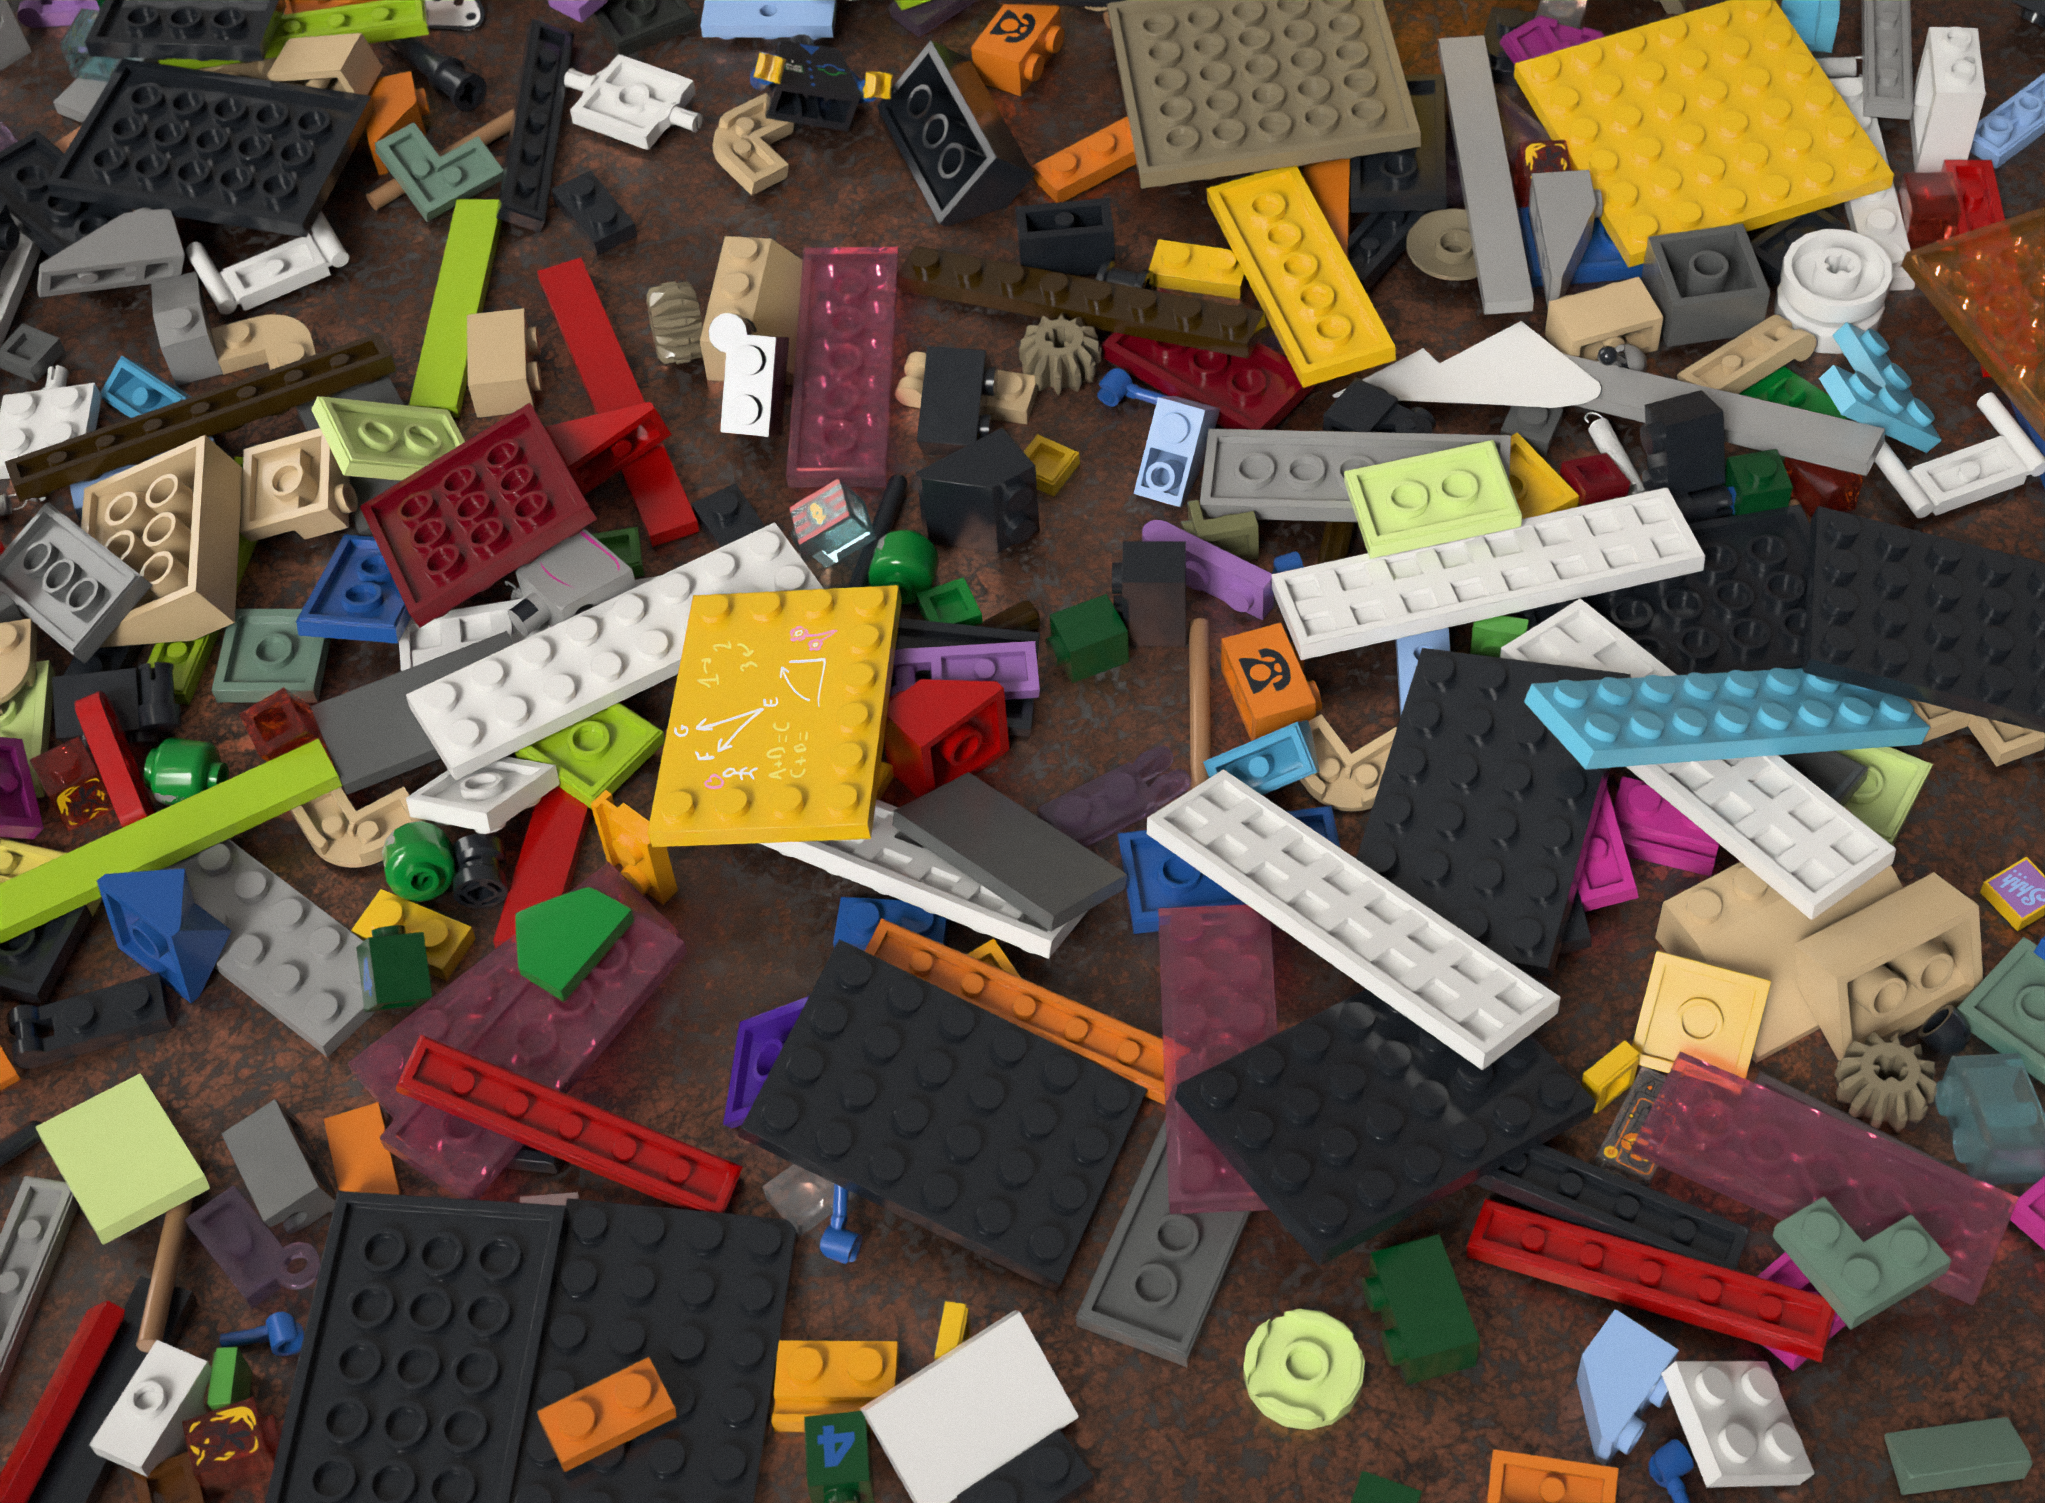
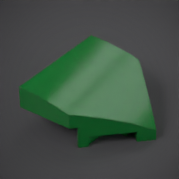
M586 887L546 900L515 913L517 958L520 974L524 979L530 980L565 1002L635 921L632 909L591 887Z

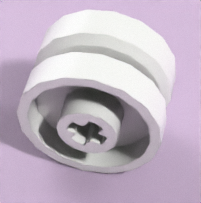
M1823 229L1807 233L1793 242L1784 256L1780 274L1781 283L1777 288L1774 302V315H1780L1789 320L1794 330L1804 329L1814 335L1817 341L1814 352L1841 354L1843 352L1832 335L1846 322L1864 331L1869 328L1874 329L1876 332L1878 331L1885 310V300L1889 294L1893 278L1892 262L1884 249L1867 236L1839 229Z

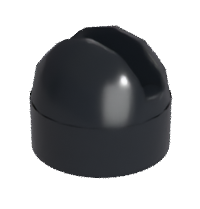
M1947 1005L1936 1011L1924 1022L1918 1032V1036L1930 1049L1938 1054L1955 1055L1959 1054L1966 1047V1043L1971 1038V1028L1965 1017L1953 1005Z

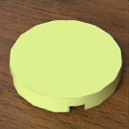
M1296 1309L1285 1312L1284 1316L1277 1317L1271 1322L1270 1318L1257 1328L1246 1346L1243 1376L1249 1397L1265 1416L1285 1427L1311 1430L1332 1425L1351 1411L1362 1392L1365 1360L1361 1348L1359 1349L1357 1342L1353 1339L1352 1332L1343 1322L1321 1311Z

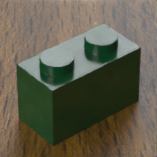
M1437 1234L1371 1252L1369 1274L1362 1278L1364 1296L1372 1313L1380 1311L1387 1329L1381 1331L1386 1357L1392 1367L1400 1365L1407 1385L1475 1367L1480 1338L1440 1235Z

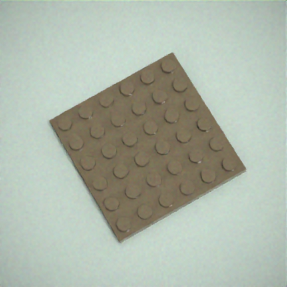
M1126 0L1107 3L1109 23L1141 189L1421 147L1420 128L1383 0Z

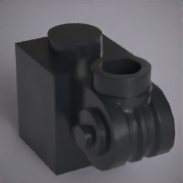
M1357 377L1323 415V431L1432 434L1436 427L1434 417L1427 410L1420 407L1409 410L1399 405L1398 398L1389 394L1385 389L1373 386Z

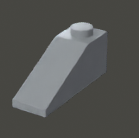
M1589 170L1532 174L1528 210L1547 308L1549 301L1565 296L1592 238L1594 218L1602 216L1601 190L1593 189Z
M140 208L130 213H123L44 261L39 267L37 285L39 297L151 284L180 276L185 255L172 211L168 209L151 210L150 208Z
M195 271L151 283L153 317L158 339L176 386L223 374L211 333L212 327L198 273Z

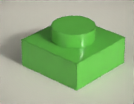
M1502 615L1475 621L1470 654L1500 658L1503 646L1527 632L1529 620Z

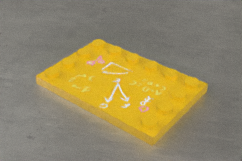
M899 585L693 595L647 832L652 847L871 839L902 603Z

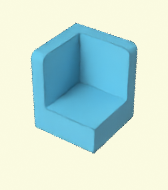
M1782 0L1781 10L1809 51L1832 53L1839 21L1840 0Z

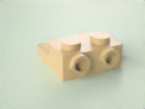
M321 428L244 449L240 533L250 542L293 530L302 538L309 539L349 528V513L355 512L358 508L357 495L350 484V476L343 475Z

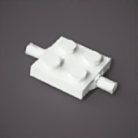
M620 54L616 56L607 68L596 75L591 76L573 68L566 72L564 78L565 86L583 92L582 97L570 109L573 123L649 150L663 132L672 125H678L692 132H697L702 125V114L684 109L696 94L694 80Z
M56 365V369L53 366L48 368L46 386L43 390L3 395L0 409V480L10 478L5 461L96 430L102 395L95 383L66 387L69 372L65 367ZM46 497L39 498V500L44 501ZM38 498L28 499L33 502H38Z

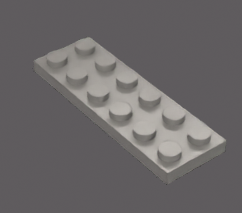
M1208 429L1200 508L1203 518H1218L1227 514L1254 511L1256 519L1357 522L1344 483V471L1494 440L1509 480L1511 435Z
M230 839L224 840L162 869L185 868L194 902L232 930L214 969L327 1058L376 1012L365 1013L356 950V947L363 940Z

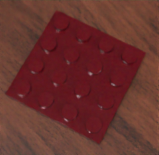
M531 403L526 404L360 506L405 606L419 628L434 619L443 617L453 607L474 594L489 589L497 580L520 566L533 562L541 553L564 539L577 535L585 526L597 520Z

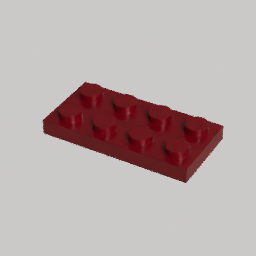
M1163 288L1159 290V292L1172 294ZM1115 332L1102 343V357L1163 393L1220 408L1217 424L1226 429L1272 430L1315 388V384L1303 388L1288 358L1260 342H1257L1249 359Z

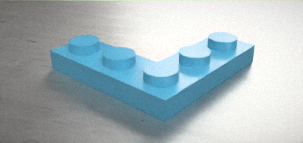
M1846 322L1832 336L1856 373L1853 374L1833 365L1819 378L1841 415L1859 423L1885 428V435L1928 453L1942 440L1931 424L1935 420L1933 413L1921 400L1915 398L1908 387L1912 385V381L1906 372L1897 364L1892 363L1886 352L1890 348L1885 339L1872 328L1864 331Z

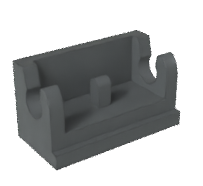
M276 1099L221 1133L263 1222L269 1227L285 1221L283 1226L287 1234H291L307 1227L331 1211L333 1213L337 1195L300 1120Z

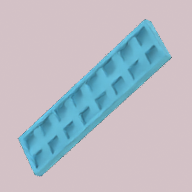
M1772 668L1771 670L1745 672L1732 670L1727 673L1710 674L1692 672L1688 675L1674 676L1647 675L1646 677L1621 679L1606 677L1602 680H1560L1551 683H1533L1524 700V703L1585 769L1920 745L1930 729V726L1914 712L1911 703L1902 697L1803 673V668Z

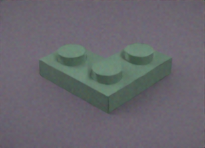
M414 122L375 143V152L426 222L455 207L457 199H469L502 181L504 170L479 136L441 157Z
M1825 1197L1776 1224L1772 1236L1850 1330L1945 1274L1952 1261L1912 1214L1863 1242Z

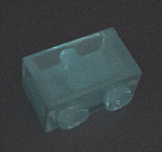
M2020 1054L1951 1056L1942 1081H1938L1936 1085L1937 1094L1935 1101L1939 1113L1947 1117L1953 1133L1955 1156L1960 1163L1965 1164L1973 1186L2038 1182L2045 1176V1113Z

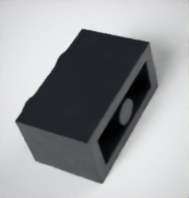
M1110 198L1015 206L1020 265L1078 276L1098 274L1100 266L1106 258L1115 260L1114 226Z
M927 346L917 443L923 454L948 456L993 432L992 414H986L988 396H996L998 368L991 366L986 350Z
M1123 541L1122 563L1112 562V594H1122L1114 595L1113 606L1128 630V646L1186 647V541Z

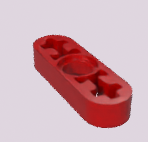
M100 690L76 700L74 705L77 717L122 827L156 813L116 711L107 695Z

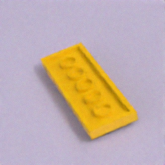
M1297 166L1271 169L1207 188L1208 204L1303 388L1396 360L1395 344Z

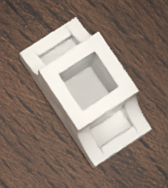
M156 1340L91 1441V1448L97 1455L146 1477L149 1476L151 1471L160 1462L188 1452L191 1449L190 1445L194 1444L210 1418L204 1407V1394L212 1371L209 1363ZM200 1422V1423H199L197 1426H195L194 1429L190 1432L191 1425H193L194 1423Z

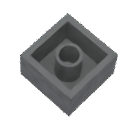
M1743 223L1648 237L1641 278L1644 286L1663 315L1661 333L1666 347L1738 337L1765 320L1770 291Z

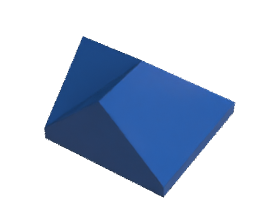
M185 868L104 874L97 880V884L117 947L150 973L155 974L159 972L167 986L188 1002L193 1003L200 997L232 930L194 902Z

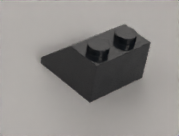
M1003 428L916 472L923 535L933 544L999 553L1014 544L1026 541L1034 533L1040 531L1035 465Z

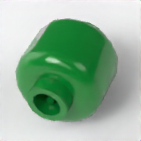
M913 530L889 532L880 538L875 547L868 571L869 584L872 587L899 585L902 599L901 605L917 603L916 593L930 589L934 585L939 565L938 551L934 544L919 532Z
M176 737L166 739L158 748H154L149 752L144 767L146 787L152 790L153 796L158 802L169 806L229 779L228 765L222 762L219 750L212 743Z
M410 822L394 829L386 838L382 850L386 882L395 894L405 900L421 902L432 900L442 895L451 886L456 873L451 841L442 829L427 822Z

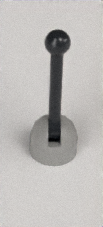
M1621 344L1616 347L1603 346L1598 351V361L1602 365H1615L1646 372V356L1636 346L1631 344Z

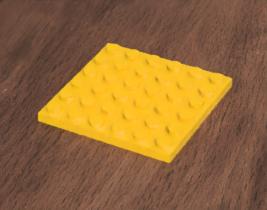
M1728 0L1515 63V80L1553 143L1564 145L1565 150L1562 146H1555L1561 152L1560 155L1567 163L1569 170H1589L1593 189L1601 190L1602 216L1599 220L1628 268L1644 263L1647 240L1650 236L1742 223L1746 232L1886 190L1892 186L1893 172L1775 0Z

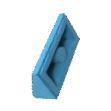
M122 355L100 392L102 395L101 399L130 418L192 397L146 366Z
M1308 720L1295 722L1203 762L1209 778L1224 769L1261 795L1320 772L1313 734Z

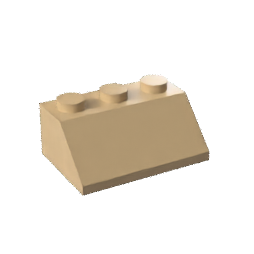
M725 236L700 337L707 380L724 381L726 353L716 349L709 339L708 331L710 324L720 314L735 313L750 319L754 323L757 332H752V335L789 337L786 385L801 386L824 282L823 274L773 239Z
M1935 873L1794 944L1798 988L1839 1061H1842L1847 1047L1853 1041L1865 1044L1867 1036H1870L1875 1031L1884 1042H1889L1890 1038L1899 1032V1035L1902 1036L1923 1025L1932 1014L1947 1005L1959 1006L1983 981L1979 905Z

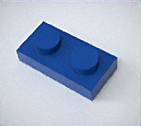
M840 898L833 940L834 948L838 940L841 939L865 951L881 919H885L946 946L950 919L928 913L922 908L902 900Z

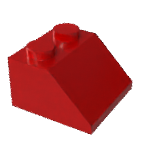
M921 679L907 690L899 691L889 698L884 742L887 763L893 766L894 776L919 798L968 772L975 776L1009 751L1004 687L997 681Z

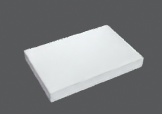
M1015 1310L860 1408L914 1503L951 1502L964 1490L1056 1430L1062 1429L1079 1418L1019 1311Z

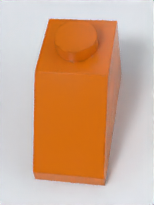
M411 71L377 78L368 93V96L372 97L375 111L366 126L378 175L388 174L390 171L375 152L376 142L413 122L423 135H426L423 116L431 114L425 88L416 89Z

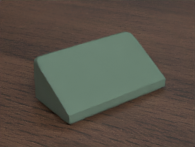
M2008 1417L1886 1433L1884 1436L1901 1495L2024 1479L2033 1464L2028 1449Z

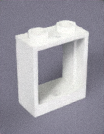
M1929 27L1913 91V111L1910 119L1915 176L1941 177L1940 172L1944 160H1968L1986 94L1978 28Z

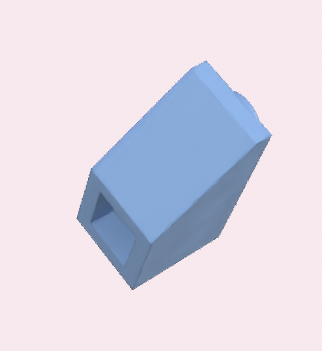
M1177 396L1158 397L1134 494L1177 507H1183L1204 465L1208 429H1215L1220 408Z
M1616 1309L1582 1354L1576 1379L1595 1460L1603 1466H1608L1618 1450L1626 1455L1632 1451L1646 1428L1647 1423L1641 1420L1651 1403L1661 1408L1670 1397L1661 1373L1676 1361L1679 1351Z

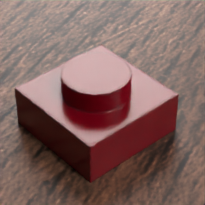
M1607 453L1563 461L1559 474L1579 495L1578 503L1581 506L1628 496L1631 484Z

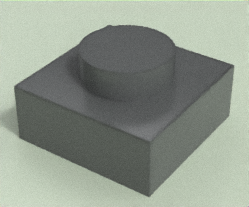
M22 323L0 347V368L37 382L46 373L48 368L65 352V349L59 337Z
M1511 406L1500 430V435L1512 436L1518 432L1539 455L1547 457L1561 425L1563 409L1558 407Z

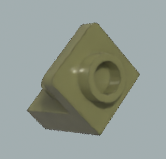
M1188 501V520L1180 522L1182 530L1245 561L1259 559L1258 523L1254 511L1227 514L1218 518L1204 520L1199 501Z

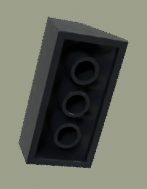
M932 40L894 84L891 99H882L876 106L933 214L942 226L947 227L1007 208L1035 175L970 59Z

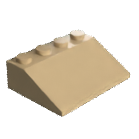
M206 435L84 488L81 529L152 584L151 588L100 647L192 641L235 623L243 468Z
M1739 862L1664 901L1655 938L1667 953L1771 980L1751 1056L1754 1062L1757 1063L1820 1029L1798 988L1794 944L1899 891L1903 886L1890 865L1811 920L1747 866Z

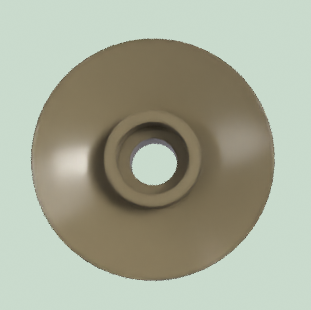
M1449 208L1430 212L1422 216L1409 230L1406 243L1407 252L1411 261L1420 270L1433 277L1451 281L1468 280L1477 277L1466 210Z

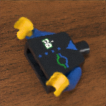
M799 34L790 40L780 41L775 54L760 52L757 65L750 73V82L757 90L763 91L767 89L766 119L848 131L857 105L874 101L877 98L891 99L893 74L867 71L865 80H861L848 67L841 51L832 47L814 45L811 37Z

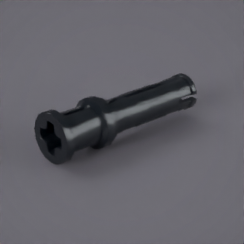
M419 36L383 41L388 48L398 53L416 69L428 77L429 85L434 91L439 94L448 95L453 106L457 109L469 112L477 108L484 100L487 92V84L484 78L475 72H467L462 61L458 58L448 55L443 56Z

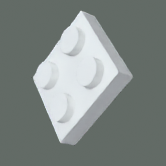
M504 757L456 781L450 771L447 770L406 797L410 817L434 821L435 824L440 826L454 825L474 829L477 833L487 834L502 829L506 822L519 812L538 804L541 797L557 787L560 782L556 765Z
M1675 1361L1661 1373L1706 1487L1800 1485L1815 1474L1767 1361Z

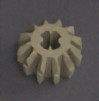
M672 281L661 283V286L651 287L647 293L646 301L653 342L658 358L664 364L673 362L681 364L691 362L690 359L701 358L700 337L703 325L694 287L688 281L680 283Z
M1061 313L1058 320L1052 321L1042 316L1039 326H1027L1025 338L1021 339V345L1019 346V360L1022 361L1023 373L1035 376L1039 392L1053 387L1059 396L1063 388L1069 387L1078 392L1081 382H1093L1096 369L1099 368V363L1101 362V347L1098 345V336L1095 333L1094 327L1085 326L1081 316L1071 321L1066 320L1063 313Z
M1873 1031L1870 1036H1867L1865 1044L1853 1041L1847 1047L1842 1061L1838 1062L1834 1074L1836 1077L1835 1081L1839 1083L1836 1090L1837 1102L1851 1104L1849 1109L1850 1116L1854 1118L1866 1116L1870 1118V1125L1877 1129L1880 1128L1882 1122H1887L1898 1133L1901 1129L1905 1128L1907 1120L1918 1124L1925 1117L1928 1105L1933 1103L1937 1094V1083L1933 1081L1936 1072L1934 1068L1935 1062L1920 1060L1922 1055L1921 1043L1906 1048L1901 1045L1899 1032L1892 1036L1889 1042H1884Z

